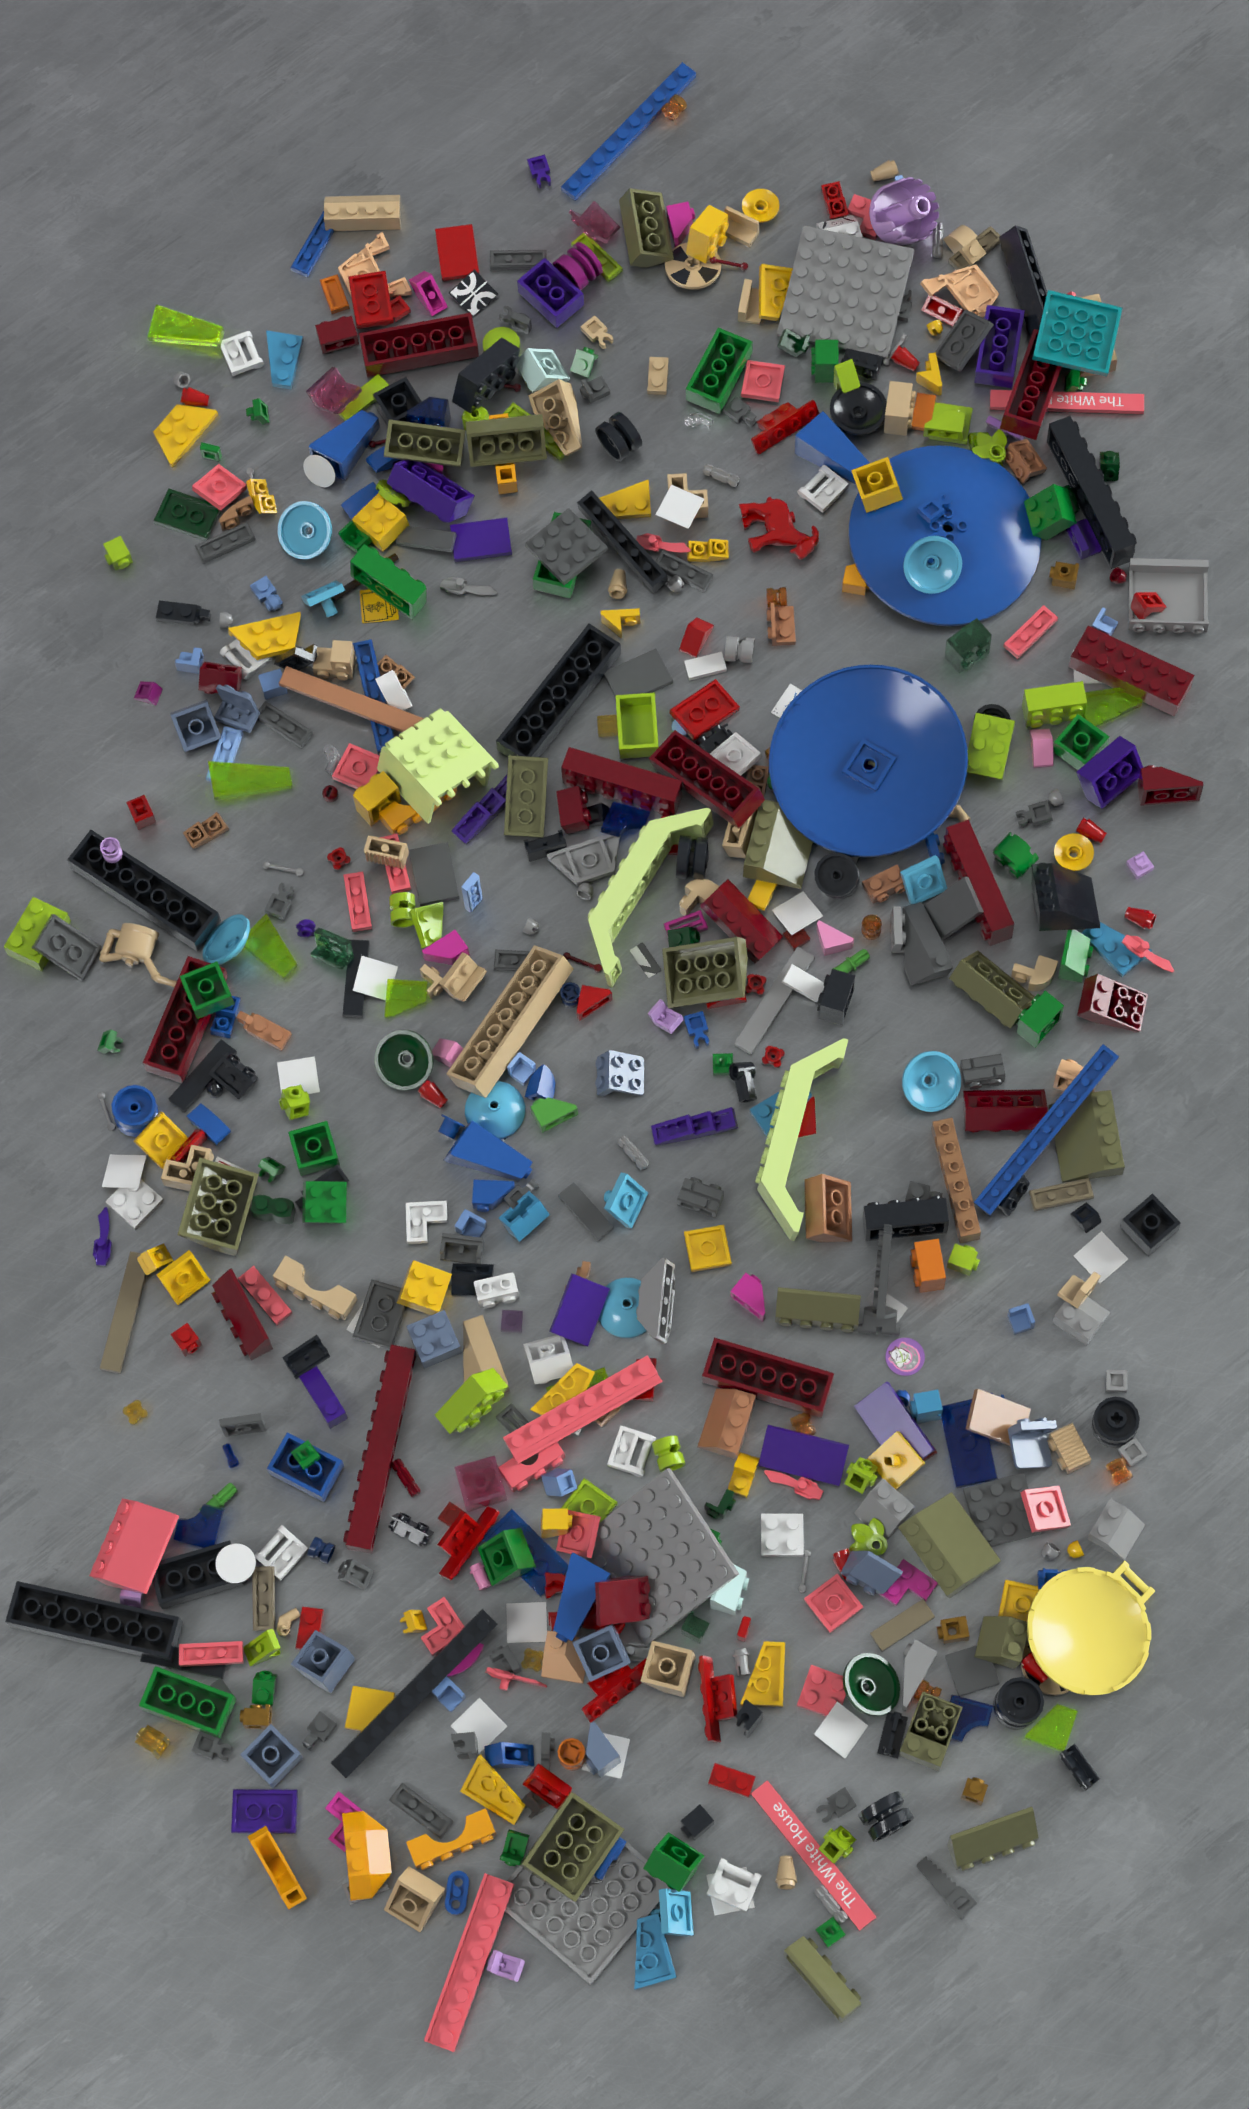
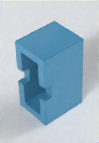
M530 1191L517 1201L518 1205L513 1209L510 1207L499 1217L507 1231L519 1242L550 1215L541 1201Z
M939 1389L913 1395V1401H910L909 1410L917 1424L941 1420L943 1408Z

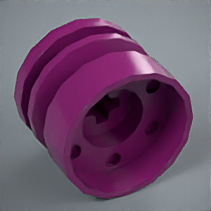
M581 242L575 243L572 248L567 250V255L563 254L553 262V266L580 291L588 285V281H593L603 273L602 265L596 255Z

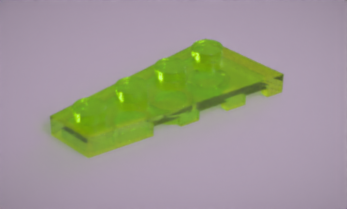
M156 305L147 338L153 342L221 347L225 330L222 326Z
M208 761L214 800L292 788L289 767Z

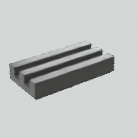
M512 1403L496 1416V1419L509 1433L514 1430L502 1418L504 1415L517 1429L521 1427L508 1413L510 1410L524 1425L529 1423Z

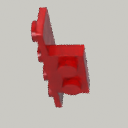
M811 400L798 409L787 402L758 420V427L763 431L751 438L755 452L758 455L811 422L820 414L816 402Z
M487 1506L477 1521L472 1519L466 1512H460L437 1544L450 1556L439 1572L442 1577L452 1580L459 1573L461 1566L470 1558L472 1551L483 1540L487 1530L496 1522L500 1514L498 1510Z
M702 1655L699 1656L698 1670L701 1674L702 1683L700 1690L704 1702L702 1711L706 1721L704 1731L708 1741L717 1743L721 1742L719 1721L736 1718L737 1716L734 1676L727 1674L714 1677L712 1657Z
M647 1658L633 1669L626 1665L587 1683L597 1696L581 1709L589 1722L600 1717L605 1711L642 1683L641 1677Z

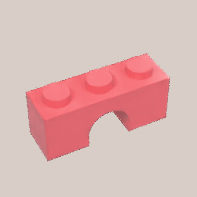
M557 1442L537 1453L538 1459L532 1465L517 1464L513 1457L498 1467L500 1474L512 1492L516 1490L522 1491L529 1485L528 1482L534 1478L536 1480L540 1479L542 1475L546 1474V1470L551 1467L556 1468L564 1462L565 1453Z

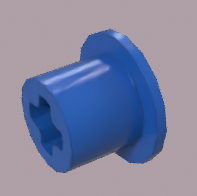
M442 1114L441 1116L444 1117V1120L438 1132L455 1139L460 1127L465 1128V1125Z

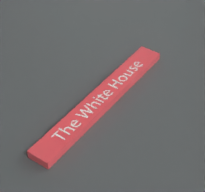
M991 390L990 410H1005L1012 390ZM1053 391L1046 412L1144 414V394Z
M767 1780L751 1793L752 1797L821 1884L828 1890L829 1894L839 1904L856 1928L861 1931L876 1919V1915L836 1865L818 1850L820 1845Z

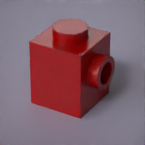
M188 1323L170 1334L185 1357L196 1352L202 1345L200 1339Z

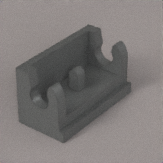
M442 1233L440 1260L481 1264L484 1240L480 1237Z
M475 1732L451 1734L454 1747H456L455 1752L466 1753L464 1755H457V1757L461 1760L474 1759L476 1761L479 1754Z

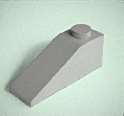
M914 1640L913 1644L908 1643L903 1652L905 1659L902 1709L905 1711L937 1656V1651L917 1640Z

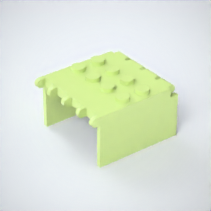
M440 708L430 714L429 718L425 717L414 724V727L411 726L400 733L399 737L396 736L386 742L385 746L381 748L377 770L380 773L384 771L399 787L400 795L428 824L431 822L435 805L438 807L442 804L439 798L445 794L450 798L454 797L455 792L453 789L461 784L468 788L470 786L468 779L473 776L484 787L487 786L491 769L495 770L499 765L449 711L444 712Z

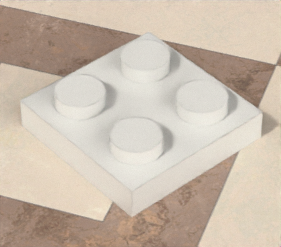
M737 732L710 753V755L740 776L763 758L761 752Z
M140 1179L138 1188H118L107 1199L106 1204L136 1230L164 1200Z
M761 1514V1557H804L803 1514Z

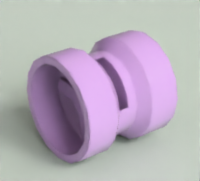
M108 837L101 842L100 850L105 861L116 863L122 858V849L117 839Z

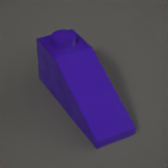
M317 1366L299 1376L330 1429L348 1419L345 1410Z

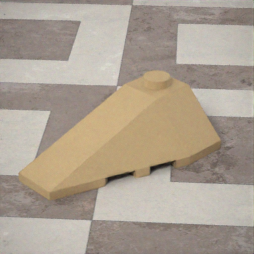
M558 379L529 395L534 414L543 415L544 428L550 432L563 454L568 456L582 448L577 401L572 385Z
M483 1315L463 1321L464 1382L473 1374L494 1368L508 1385ZM509 1387L504 1391V1393L510 1391Z

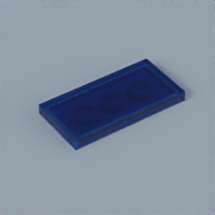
M972 1399L942 1406L941 1419L957 1488L998 1479L989 1438L966 1430Z
M511 1509L484 1535L483 1541L487 1542L503 1530L522 1528L536 1567L519 1577L539 1597H542L545 1594L546 1586L545 1572L562 1573L565 1575L568 1564Z

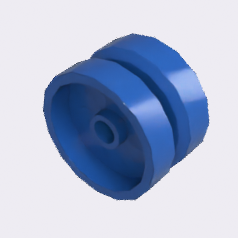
M126 1086L118 1091L111 1104L113 1117L118 1129L131 1137H137L158 1114L155 1097L150 1090L143 1086Z

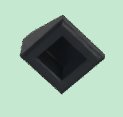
M599 803L587 807L591 816V821H588L589 827L610 825L609 806Z
M1087 1202L1071 1213L1072 1218L1085 1233H1088L1101 1223L1099 1213Z

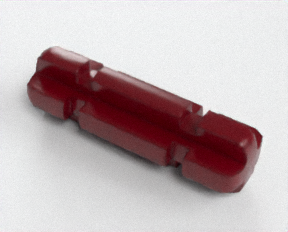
M400 1458L394 1460L391 1466L397 1472V1476L405 1488H408L407 1491L410 1496L418 1495L420 1488L415 1484V1480L407 1468L404 1467Z

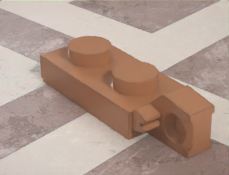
M240 1011L236 1017L238 1022L244 1024L243 1029L248 1034L280 1051L283 1050L292 1035L285 1028L255 1013L248 1015Z

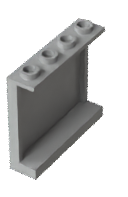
M1130 558L1129 630H1134L1135 632L1154 631L1156 633L1173 631L1174 633L1193 632L1201 634L1207 632L1209 626L1207 588L1209 560ZM1136 592H1156L1167 608L1162 612H1152L1145 619H1138L1131 609V603Z

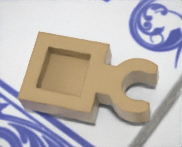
M593 316L580 326L581 331L592 342L599 341V346L602 349H606V344L603 341L608 340L611 344L613 343L612 335L606 333L607 327L596 316Z

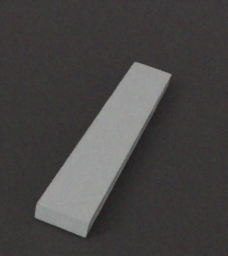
M799 947L796 948L738 1036L734 1046L750 1055L753 1054L794 991L792 988L781 983L789 966L793 964L806 972L815 956Z

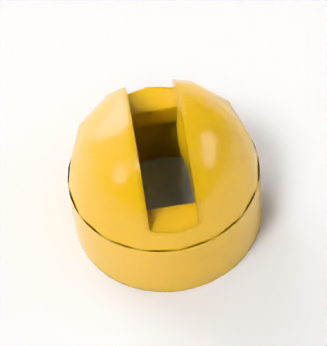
M935 320L926 325L932 336H937V332L941 334L943 331L941 320Z
M1078 1540L1068 1545L1067 1552L1070 1557L1080 1558L1084 1556Z

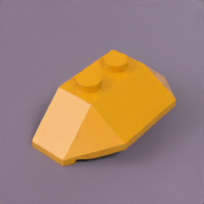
M364 1811L342 1813L350 1901L372 1899L392 1873L387 1829Z

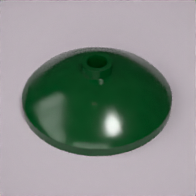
M396 1030L381 1039L375 1050L374 1063L378 1075L387 1085L398 1090H411L419 1087L429 1078L433 1069L434 1058L430 1045L420 1034L411 1030ZM406 1055H409L411 1057L410 1061H407L405 1059Z
M862 1653L852 1658L846 1665L843 1673L844 1691L850 1703L858 1711L875 1717L887 1714L896 1706L900 1697V1682L896 1671L886 1659L877 1654Z

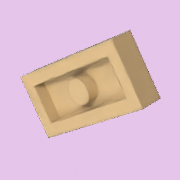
M649 357L647 394L667 395L668 357Z

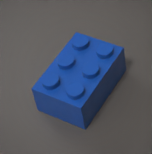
M287 1432L267 1467L269 1474L325 1502L344 1468L342 1460L313 1446L321 1458L303 1470L291 1452L305 1441Z

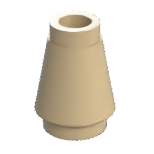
M888 160L870 171L875 182L895 178L899 171L895 161Z
M622 569L614 571L608 587L609 595L614 599H622L627 593L626 572Z
M780 1856L775 1881L779 1889H794L795 1883H797L792 1856Z

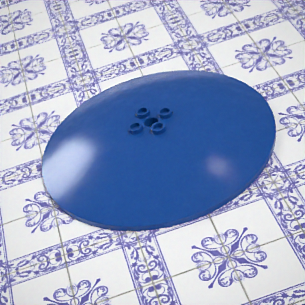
M920 447L905 451L889 459L903 500L866 513L858 492L850 513V550L857 570L870 590L881 601L898 613L913 620L937 626L974 624L987 620L1007 609L1029 585L1036 571L1041 551V538L1033 536L1024 501L1030 497L1019 481L1000 464L991 461L989 458H981L971 450L959 447ZM945 492V499L943 501L952 499V505L945 509L944 515L929 524L917 513V508L931 497L936 501L938 495ZM950 525L953 528V531L946 532L944 531L943 526ZM928 536H940L950 540L958 548L962 557V570L957 581L949 589L935 594L923 593L912 587L906 579L903 569V562L908 549L916 541ZM930 558L928 563H933L934 559Z
M871 664L851 666L833 671L820 677L803 689L791 701L778 721L769 753L771 785L780 808L787 819L800 833L815 844L827 850L854 857H879L894 854L908 849L930 836L944 823L955 808L964 788L968 767V749L961 722L948 700L935 687L919 676L899 668ZM867 761H873L875 767L867 770L864 768V764Z

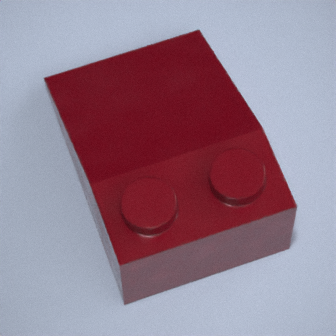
M1145 766L1141 768L1138 779L1140 806L1200 801L1204 784L1200 780L1164 767Z
M621 1576L595 1582L597 1626L650 1619V1583L648 1582V1576Z

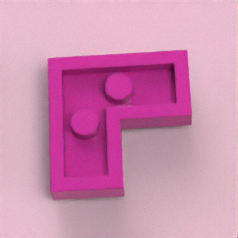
M903 1559L897 1567L903 1571L902 1575L884 1594L879 1595L897 1606L907 1590H910L926 1602L938 1583Z
M338 1791L325 1807L329 1813L341 1821L328 1840L346 1853L342 1813L363 1810Z

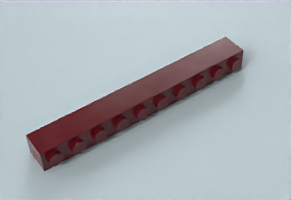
M391 1345L390 1351L386 1350L384 1362L387 1363L386 1369L381 1371L380 1382L382 1386L381 1390H377L375 1402H378L376 1410L372 1411L371 1422H373L372 1430H368L366 1442H369L367 1450H364L362 1454L364 1466L363 1470H359L357 1482H360L358 1490H355L352 1502H355L354 1510L349 1512L348 1522H350L349 1531H345L343 1539L348 1550L368 1554L373 1552L392 1468L391 1463L394 1459L417 1356L416 1350L412 1348Z

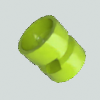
M399 892L390 895L391 925L398 928L413 926L414 922L410 910L415 908V895L409 892Z
M678 1436L663 1437L652 1443L655 1456H659L657 1464L661 1473L668 1468L675 1471L686 1465L683 1453L679 1452L681 1446Z

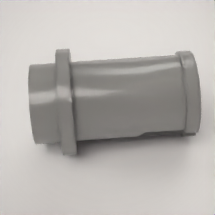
M747 1649L734 1650L732 1655L735 1657L737 1676L750 1675L747 1657L749 1653Z

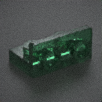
M319 927L315 930L314 935L317 947L310 953L311 957L338 969H343L354 958L351 940Z

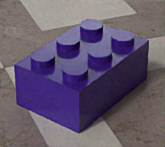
M546 258L542 259L517 280L518 293L556 328L584 306V294Z
M1119 736L1076 773L1086 799L1102 809L1139 778L1141 768L1144 767L1136 746Z

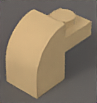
M960 225L943 239L954 254L959 251L970 266L986 254L985 250L976 240L977 235L965 225Z
M695 879L685 886L686 895L683 896L679 903L680 913L684 916L690 914L697 903L702 904L720 886L707 879Z
M1039 955L1034 969L1015 963L1011 977L1020 983L1028 982V991H1041L1051 984L1058 961Z

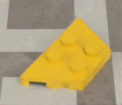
M179 404L171 410L153 431L170 467L173 468L218 416V411Z
M296 612L228 628V633L231 637L234 636L239 640L240 645L248 650L256 660L281 655L295 648L301 613Z

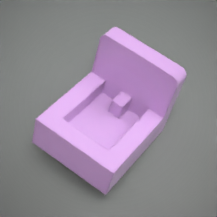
M659 1000L648 1012L654 1025L670 1034L684 1020L681 1014L669 1009L662 1000Z
M493 1950L488 1960L487 1971L496 1976L518 1982L525 1961Z

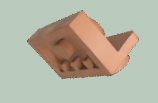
M1028 439L1012 442L1006 448L1005 461L1021 484L1026 483L1029 477L1043 474L1047 470V467Z
M770 603V609H767L766 613L767 621H771V627H768V639H772V646L796 645L794 607H774V603Z
M898 865L862 881V886L873 904L876 902L882 903L889 896L905 891L900 874L901 870Z

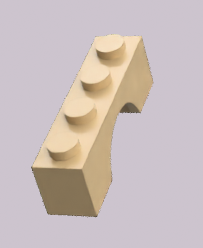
M285 1255L273 1274L274 1281L276 1282L275 1285L282 1290H291L293 1295L300 1300H304V1298L309 1300L310 1304L318 1310L322 1308L327 1310L328 1315L336 1320L339 1318L346 1320L358 1300L356 1294L340 1285L327 1291H317L310 1288L304 1281V1266Z

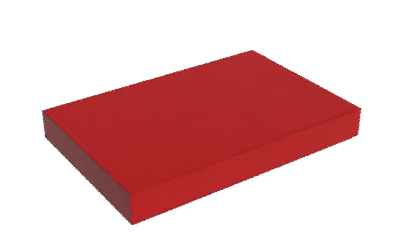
M472 224L435 229L442 281L463 279L474 269L479 273Z
M386 271L348 276L356 328L361 329L394 323Z
M715 679L670 709L669 713L694 741L738 712L740 706Z

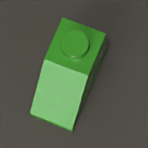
M549 1097L538 1099L530 1106L531 1114L542 1133L578 1115L576 1105Z

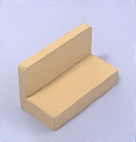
M726 206L724 212L728 214L727 223H729L725 236L747 247H751L759 234V221Z
M745 279L738 309V321L759 325L761 323V319H759V289L752 288V280Z
M1093 1272L1086 1282L1073 1275L1061 1288L1057 1296L1078 1309L1093 1291L1101 1275Z

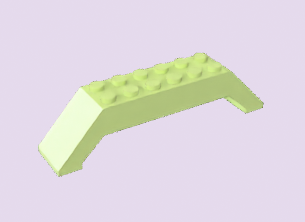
M709 808L651 820L647 826L644 825L639 832L640 837L637 842L631 844L627 858L621 860L617 874L611 876L607 890L602 891L597 906L590 910L587 918L609 987L613 988L622 973L620 960L614 954L612 943L667 857L672 845L679 844L680 835L691 836L692 840H696L698 837L706 838L714 825L712 812Z
M843 1038L792 1064L789 1071L785 1070L780 1087L783 1090L780 1089L775 1106L778 1109L775 1108L770 1125L773 1128L770 1127L765 1144L768 1147H765L762 1153L760 1163L763 1164V1167L760 1166L755 1183H759L757 1187L759 1194L789 1240L795 1241L799 1233L804 1213L798 1211L785 1185L811 1084L815 1078L832 1068L839 1069L844 1059L848 1039Z

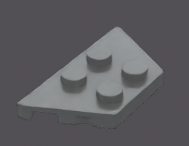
M618 830L547 854V859L576 886L615 874L620 832Z

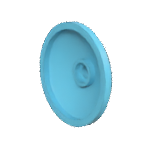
M300 501L290 505L282 513L278 523V538L283 549L292 557L304 560L315 558L322 554L330 543L332 536L331 520L327 512L320 505L309 501ZM310 527L312 528L311 534L308 532Z
M940 536L924 537L916 541L908 549L903 562L904 574L910 585L916 590L928 594L940 593L949 589L959 578L962 570V557L958 548L950 540ZM930 558L934 559L933 563H928V560Z
M233 915L225 919L214 929L203 948V959L205 962L214 963L218 961V964L221 965L235 958L242 951L250 933V922L244 915Z
M926 1051L913 1057L905 1067L902 1076V1088L905 1097L914 1107L926 1112H936L948 1107L958 1096L961 1087V1074L957 1064L951 1057L938 1051ZM929 1076L930 1081L925 1083V1078Z
M497 1081L486 1098L471 1092L465 1104L467 1123L469 1124L471 1121H474L499 1139L513 1135L521 1127L525 1119L526 1108L522 1095L515 1087L505 1082ZM496 1103L498 1104V1107L491 1108V1105Z
M620 1278L605 1286L610 1288L598 1320L602 1327L610 1334L620 1338H634L647 1332L637 1320L636 1314L639 1304L638 1290L641 1286V1280ZM629 1301L631 1305L625 1307L623 1303Z

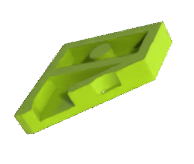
M443 902L410 910L421 948H426L441 939Z

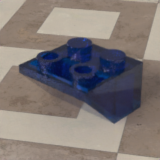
M428 397L407 411V421L449 428L451 415L448 399Z

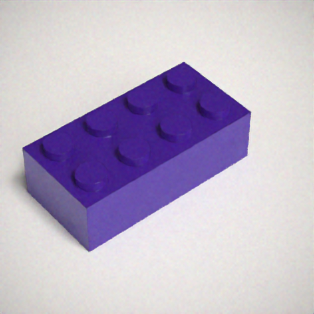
M987 305L985 319L990 321L993 327L980 344L974 383L1006 388L1013 387L1025 310Z
M402 460L395 463L387 481V484L392 486L394 491L406 495L410 501L420 504L424 510L434 513L441 521L448 523L466 516L475 495L433 468L418 461Z

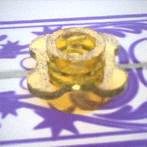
M135 1400L123 1408V1414L128 1416L130 1424L134 1425L139 1419L147 1417V1411L142 1408L139 1400Z
M527 1648L524 1651L525 1656L521 1666L524 1669L531 1668L536 1672L542 1669L541 1661L544 1653Z

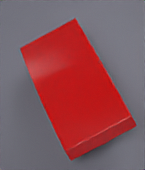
M840 181L821 185L822 195L830 220L848 216L849 213L845 197L842 194Z

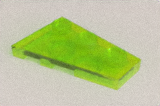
M266 913L251 928L244 948L285 980L297 968V963Z

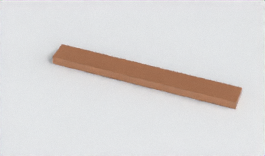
M286 666L279 681V686L400 732L407 730L411 726L414 727V724L424 719Z

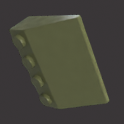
M765 800L758 807L744 861L743 877L801 889L813 842L792 825L778 802Z
M732 937L662 949L669 1009L745 997L748 961L746 939Z
M1111 1090L1092 1092L1054 1137L1062 1183L1085 1178L1093 1179L1123 1175L1125 1165Z
M199 1157L177 1235L212 1250L236 1256L259 1174Z
M952 1492L898 1526L949 1598L1001 1562Z
M571 1791L520 1866L576 1902L625 1829Z
M1033 1807L950 1835L947 1847L956 1870L961 1868L962 1871L974 1868V1863L982 1861V1864H986L995 1860L994 1856L1002 1854L1005 1857L1015 1853L1014 1849L1022 1847L1024 1850L1035 1846L1034 1842L1039 1837Z

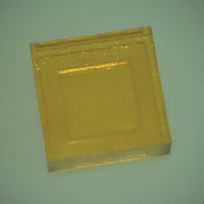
M617 715L597 716L598 737L618 735Z

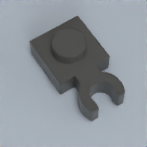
M911 290L908 291L907 295L903 296L898 316L899 321L908 322L912 302H909L912 296Z
M1047 800L1028 805L1029 811L1027 812L1024 810L1016 812L1017 818L1025 817L1024 820L1018 821L1019 827H1025L1031 821L1034 826L1053 821Z
M280 883L278 895L272 893L264 910L265 913L284 920L291 905V900L288 898L294 894V887L292 886L289 891H283L284 883Z
M199 1731L192 1752L209 1759H213L214 1755L217 1754L222 1761H228L229 1758L223 1756L222 1752L224 1749L232 1751L233 1748L229 1744L219 1745L220 1738Z
M542 1732L541 1765L550 1771L551 1751H555V1738H551V1733Z
M844 1787L827 1798L829 1805L819 1806L816 1812L819 1813L823 1810L827 1812V1817L822 1819L823 1823H826L831 1819L832 1814L835 1813L839 1818L857 1805Z

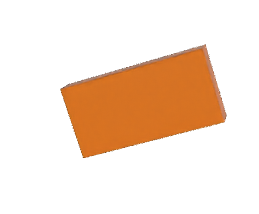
M338 274L321 279L320 284L331 314L350 309Z
M917 392L911 429L924 431V425L932 420L936 395Z

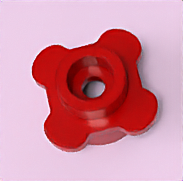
M342 847L333 850L327 855L328 861L332 862L335 870L341 869V866L349 864L351 861Z
M749 974L745 991L762 995L765 991L763 987L767 981L766 977Z
M767 1046L765 1048V1056L762 1057L763 1064H771L775 1068L780 1067L781 1058L785 1055L784 1050Z

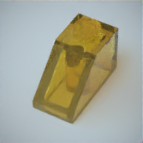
M148 1724L145 1728L142 1727L135 1737L137 1739L135 1741L137 1746L157 1760H159L171 1743L163 1733Z

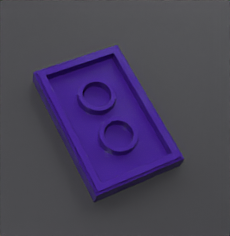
M507 518L450 525L451 532H455L457 535L453 547L455 562L512 555Z
M571 1273L549 1332L588 1347L610 1288Z
M233 1789L231 1833L252 1834L267 1826L271 1834H296L298 1790Z

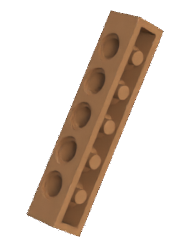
M953 1118L933 1121L931 1130L959 1243L980 1240L981 1230Z

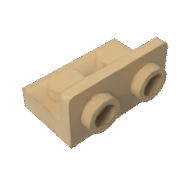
M462 952L439 984L452 998L464 1002L487 971L485 968L479 967L468 954Z

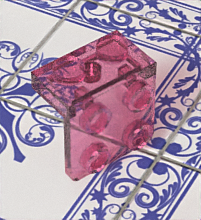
M595 201L592 202L582 215L572 209L569 211L572 215L571 220L577 226H581L584 229L585 235L590 239L593 238L596 242L601 241L606 244L621 228Z
M332 367L306 393L317 409L332 414H339L345 410V407L351 401L358 398L362 389L359 386L346 383L337 368Z

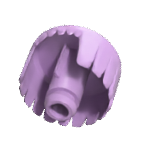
M912 177L899 179L882 186L872 197L869 208L870 222L877 236L885 243L907 246L926 239L936 228L937 222L935 221L939 218V212L933 211L937 210L939 205L937 202H933L936 200L935 193L927 192L930 190V186L922 184V180Z

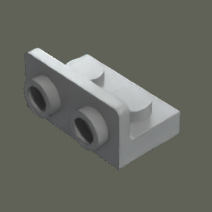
M893 907L890 914L891 953H905L903 950V944L906 943V933L903 931L905 914H901V907Z

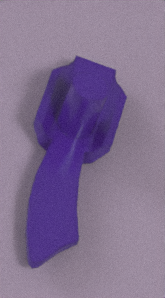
M107 1207L98 1215L100 1238L94 1241L93 1256L97 1266H106L111 1256L112 1242L108 1239L110 1221Z

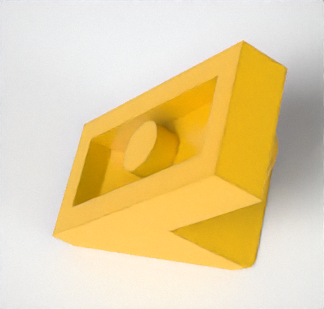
M936 352L928 353V361H925L926 371L916 373V382L939 396L942 395V382Z
M640 608L602 610L601 623L618 637L622 638L621 625L634 626L640 624Z
M164 1243L143 1252L137 1257L146 1275L174 1261Z
M739 1453L728 1489L733 1491L735 1495L748 1497L760 1458Z

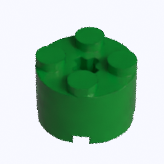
M1009 832L993 849L994 860L1001 867L1006 865L1010 869L1009 873L1015 879L1023 877L1032 867V864L1039 860V857L1036 853L1032 855L1030 852L1031 847L1018 835L1014 834L1012 836V832Z

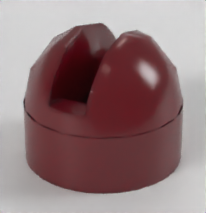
M1116 567L1112 570L1110 574L1112 582L1115 584L1126 582L1127 574L1123 569Z
M328 785L323 789L322 795L325 801L334 802L338 799L339 794L336 787Z

